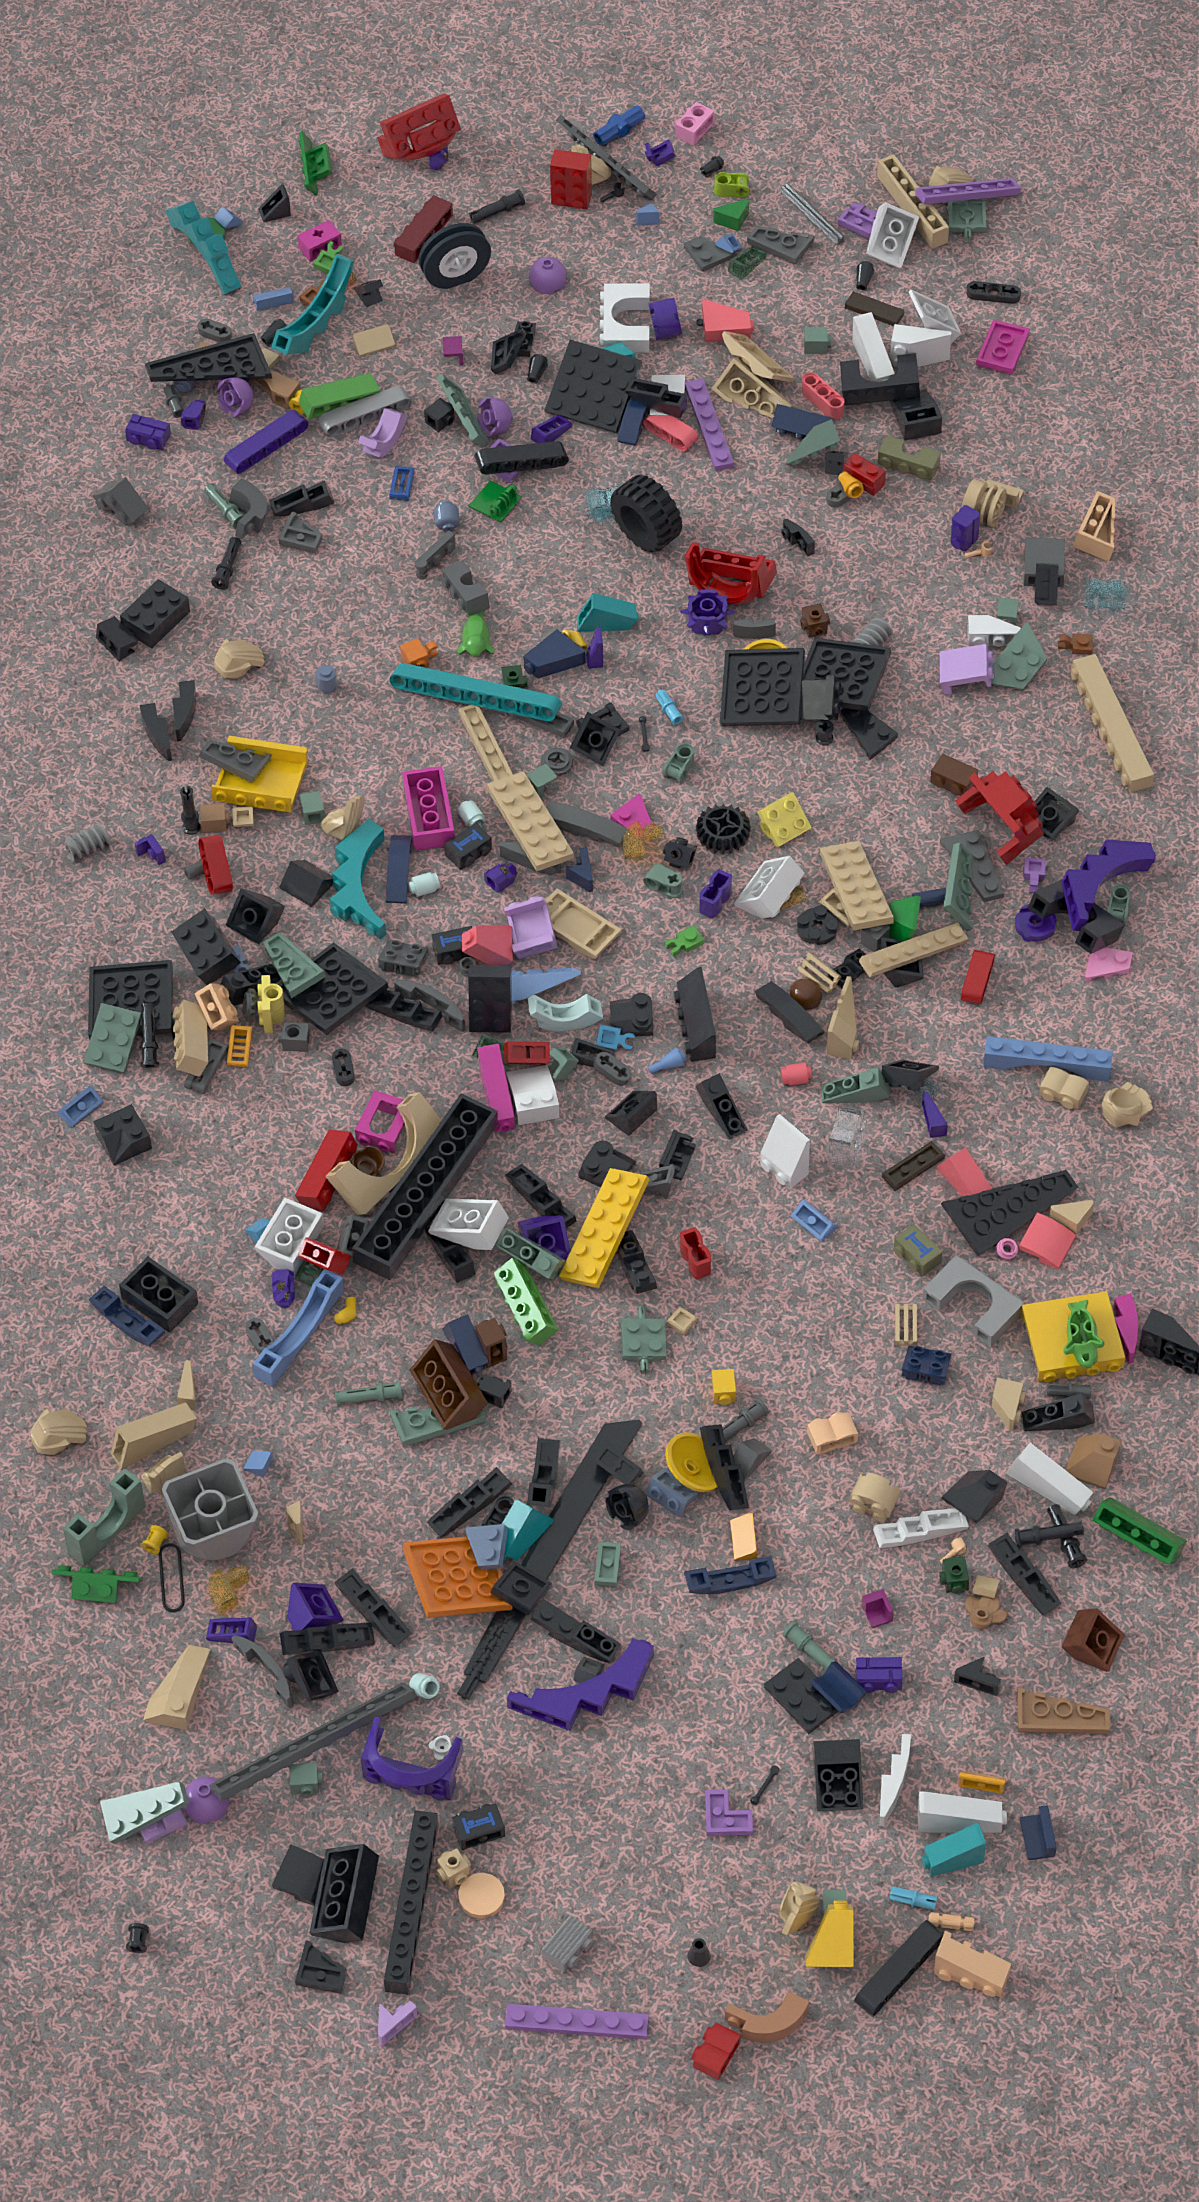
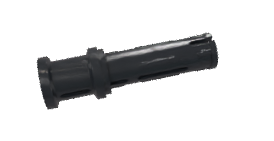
M518 189L511 195H503L497 202L470 212V219L475 224L497 213L509 212L511 208L525 205V198L520 189Z
M231 537L229 539L222 562L216 567L217 573L212 578L211 583L217 589L225 590L229 586V577L233 575L232 566L242 543L238 537Z
M187 786V792H185V787H182L180 790L183 806L181 814L182 829L186 834L194 835L201 829V825L198 822L199 813L195 810L193 789Z
M153 1003L141 1004L143 1043L140 1045V1050H142L140 1066L143 1068L159 1067V1062L157 1061L159 1045L155 1038V1004Z
M1059 1504L1052 1505L1047 1509L1053 1525L1067 1523ZM1073 1536L1060 1538L1062 1542L1060 1548L1068 1558V1566L1070 1568H1078L1087 1562V1557L1080 1550L1079 1540Z
M1082 1521L1042 1528L1035 1525L1031 1529H1015L1018 1549L1030 1544L1038 1546L1047 1540L1084 1535Z

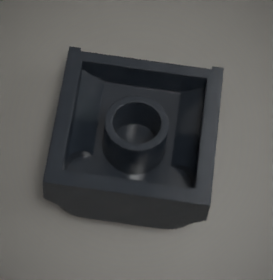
M1046 787L1035 800V803L1038 805L1035 808L1039 814L1037 818L1043 824L1040 828L1045 838L1054 840L1066 826H1070L1075 822L1076 815L1079 812L1078 808L1050 788Z
M637 993L630 999L610 1001L611 1026L622 1028L621 1035L633 1033L635 1037L653 1036L652 1000L649 995Z
M901 1059L882 1065L881 1074L885 1077V1082L889 1083L890 1087H901L902 1085L907 1086L908 1090L918 1091L920 1087L925 1086V1079L939 1070V1065Z
M598 1141L584 1159L578 1173V1178L601 1188L610 1168L629 1172L633 1165L636 1164V1161L613 1149L610 1142Z
M322 1651L292 1656L284 1664L285 1677L289 1681L297 1683L308 1702L323 1699L339 1692Z

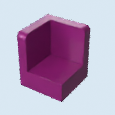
M462 336L443 337L444 357L459 356V365H463Z
M884 1589L862 1596V1608L872 1628L893 1622L894 1612Z

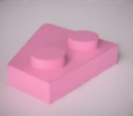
M1104 947L1090 954L1085 981L1089 982L1092 981V978L1101 976L1107 978L1115 974L1129 973L1133 952Z

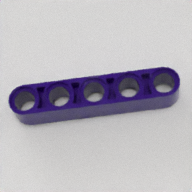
M290 410L229 450L224 456L223 461L235 473L241 474L306 431L309 422L296 410Z

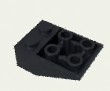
M926 389L920 390L919 398L890 401L904 441L942 433V416L939 407Z
M1152 1309L1142 1327L1139 1351L1147 1357H1155L1162 1360L1166 1365H1174L1183 1369L1188 1374L1199 1376V1345L1172 1316Z
M860 1739L813 1741L817 1811L863 1809Z

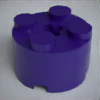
M675 298L648 303L650 314L654 313L651 316L653 327H657V329H654L656 341L682 334Z

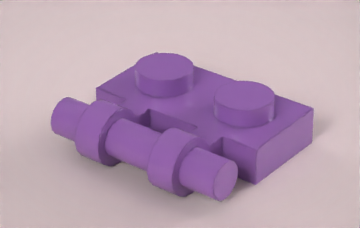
M853 202L851 207L847 208L838 218V225L870 239L877 210L872 211L866 208L864 204Z

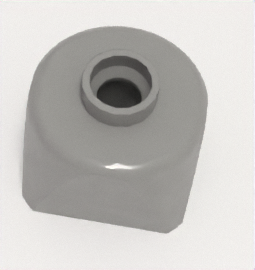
M225 1458L165 1481L162 1492L172 1527L180 1546L188 1554L198 1559L215 1561L233 1556L246 1546L253 1533L258 1511L235 1461Z

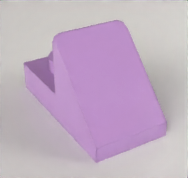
M180 1809L139 1832L145 1843L148 1844L188 1825V1822Z
M411 2001L406 2005H400L394 2011L393 2016L379 2004L378 2038L381 2046L385 2045L417 2017V2007Z

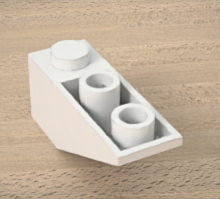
M968 615V646L981 644L996 647L1007 646L1021 628L989 615Z

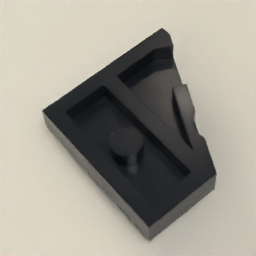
M523 328L493 341L491 371L495 375L511 368L527 334Z
M306 1940L295 1984L297 1986L342 1994L347 1974L346 1968L338 1962H334L325 1952H320L310 1941Z

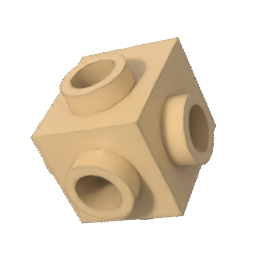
M456 1848L453 1851H446L440 1855L439 1859H437L438 1869H436V1873L442 1882L445 1881L451 1889L467 1880L470 1876L469 1867L471 1864L465 1854L461 1855Z

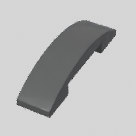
M396 980L394 982V990L401 992L403 998L411 1000L418 998L443 1012L447 1024L461 1032L465 1030V1020L462 1012L443 993L414 981Z
M234 1635L231 1638L234 1647L248 1662L254 1657L261 1662L277 1680L273 1684L276 1694L289 1708L293 1707V1698L283 1671L274 1658L256 1643Z

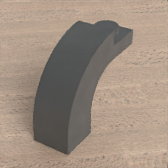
M241 478L232 487L229 502L237 505L238 508L246 513L238 521L235 534L236 537L242 540L247 534H251L252 531L257 533L261 531L265 520L267 502L263 493L256 486Z

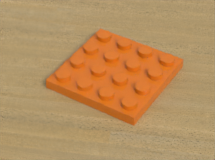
M468 1536L404 1542L403 1551L427 1618L512 1610L513 1606L490 1593L492 1587L503 1575L501 1569L481 1570L475 1559Z

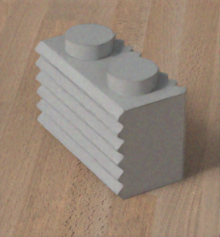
M570 1915L542 1948V1958L563 1973L569 1968L573 1969L579 1961L578 1956L583 1950L585 1952L588 1951L594 1941L593 1930Z

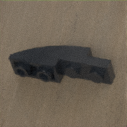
M633 1230L625 1231L618 1246L617 1254L631 1289L635 1290L636 1294L657 1289L656 1280L645 1260L644 1252Z
M544 1599L530 1619L548 1630V1635L589 1657L606 1663H610L621 1646L619 1642L586 1621H577Z

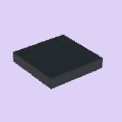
M513 1561L492 1587L490 1593L529 1616L549 1591L552 1583Z

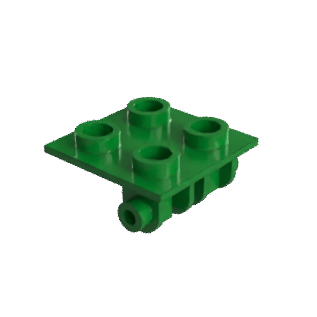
M490 480L468 507L502 522L522 496L517 494V487L514 484L507 485L505 488Z

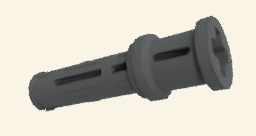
M757 1398L754 1400L755 1403L747 1409H741L735 1419L722 1427L725 1442L745 1427H752L755 1421L763 1415L767 1416L769 1414L767 1406L761 1399Z

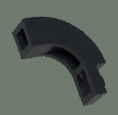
M538 1438L533 1478L529 1482L527 1505L551 1507L558 1473L560 1440Z

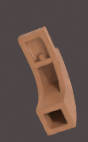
M788 1991L781 2006L776 2011L767 2015H755L729 2003L725 2010V2021L733 2028L739 2029L741 2027L743 2039L760 2043L773 2042L789 2036L799 2028L809 2012L810 2001Z

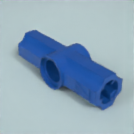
M637 105L621 115L614 114L609 118L606 125L593 132V138L600 146H604L618 136L623 138L629 134L633 126L645 119V113Z

